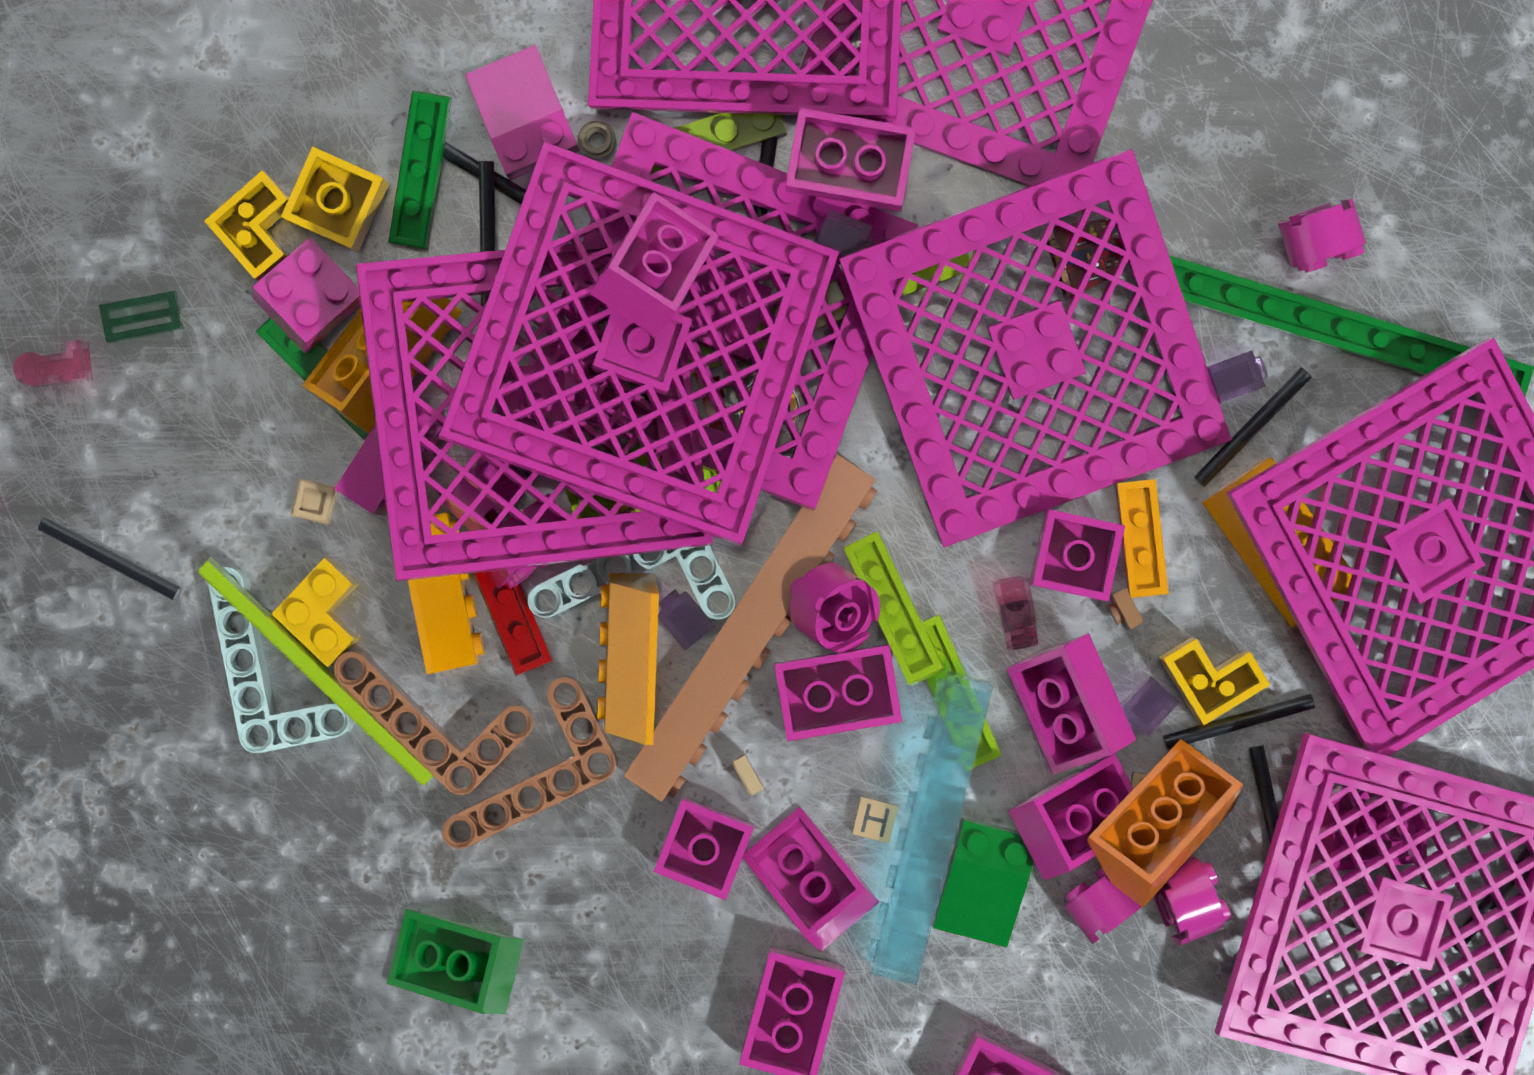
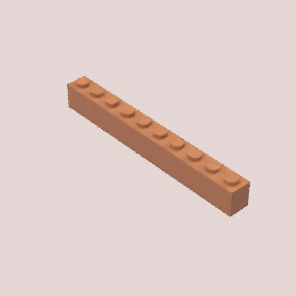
M836 455L816 509L814 511L804 507L800 509L654 729L653 745H644L623 777L661 802L666 795L672 798L676 796L686 780L680 774L688 762L693 766L697 764L707 749L702 744V741L709 731L717 734L729 716L723 712V709L730 699L736 702L739 701L750 684L744 679L752 666L757 670L761 668L771 652L765 646L773 634L780 638L792 621L787 616L790 610L791 596L789 589L791 584L813 568L832 561L835 554L829 551L837 538L843 542L856 524L850 518L858 506L865 510L877 493V490L871 487L876 479L840 455Z

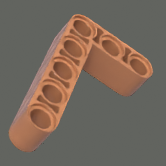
M361 651L344 653L338 657L334 664V674L337 680L450 792L456 795H465L476 789L535 728L536 719L531 708L523 704L511 705L503 710L463 749L366 653ZM351 657L358 659L363 666V672L358 679L350 678L345 672V664ZM377 685L385 686L390 692V701L385 706L377 705L372 699V691ZM404 712H410L417 718V729L413 733L403 731L399 725L400 716ZM511 712H521L526 717L527 726L523 732H514L508 727L507 718ZM431 739H437L445 746V755L440 760H434L427 754L426 746ZM484 739H493L498 743L500 752L496 759L490 760L481 754L480 746ZM463 766L471 771L473 779L470 786L462 787L456 784L453 777L456 767Z
M572 676L560 677L551 683L547 693L549 704L574 756L451 816L446 820L442 829L443 839L448 846L454 849L467 848L612 776L618 765L616 752L605 733L601 721L597 720V713L582 683ZM561 683H569L575 688L576 699L572 704H563L557 699L556 689ZM577 718H586L592 723L593 733L591 737L582 739L574 734L573 723ZM599 752L607 755L610 761V768L607 772L597 773L592 770L589 764L592 754ZM565 769L573 773L575 785L572 789L563 790L557 786L555 782L557 771ZM531 786L539 791L541 799L537 806L530 807L522 802L521 791L524 787ZM496 803L505 809L506 818L503 823H493L487 818L486 810L489 804ZM462 820L469 824L471 828L469 839L459 840L453 835L452 825L455 821Z

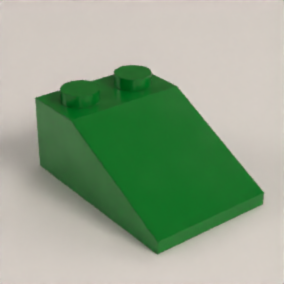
M961 816L933 923L934 929L1008 947L1034 863L1019 831Z
M405 909L387 984L481 1014L506 1015L524 939L495 930Z

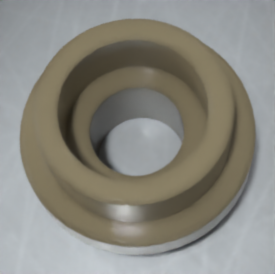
M599 120L590 121L580 129L578 145L585 156L591 159H603L613 152L616 145V135L609 124ZM594 134H601L604 137V143L600 147H594L590 144V139Z

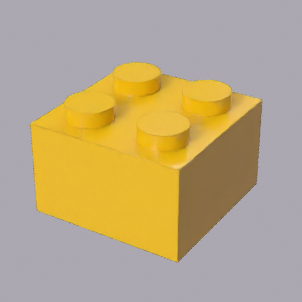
M312 146L281 218L295 226L359 253L389 183L376 174Z

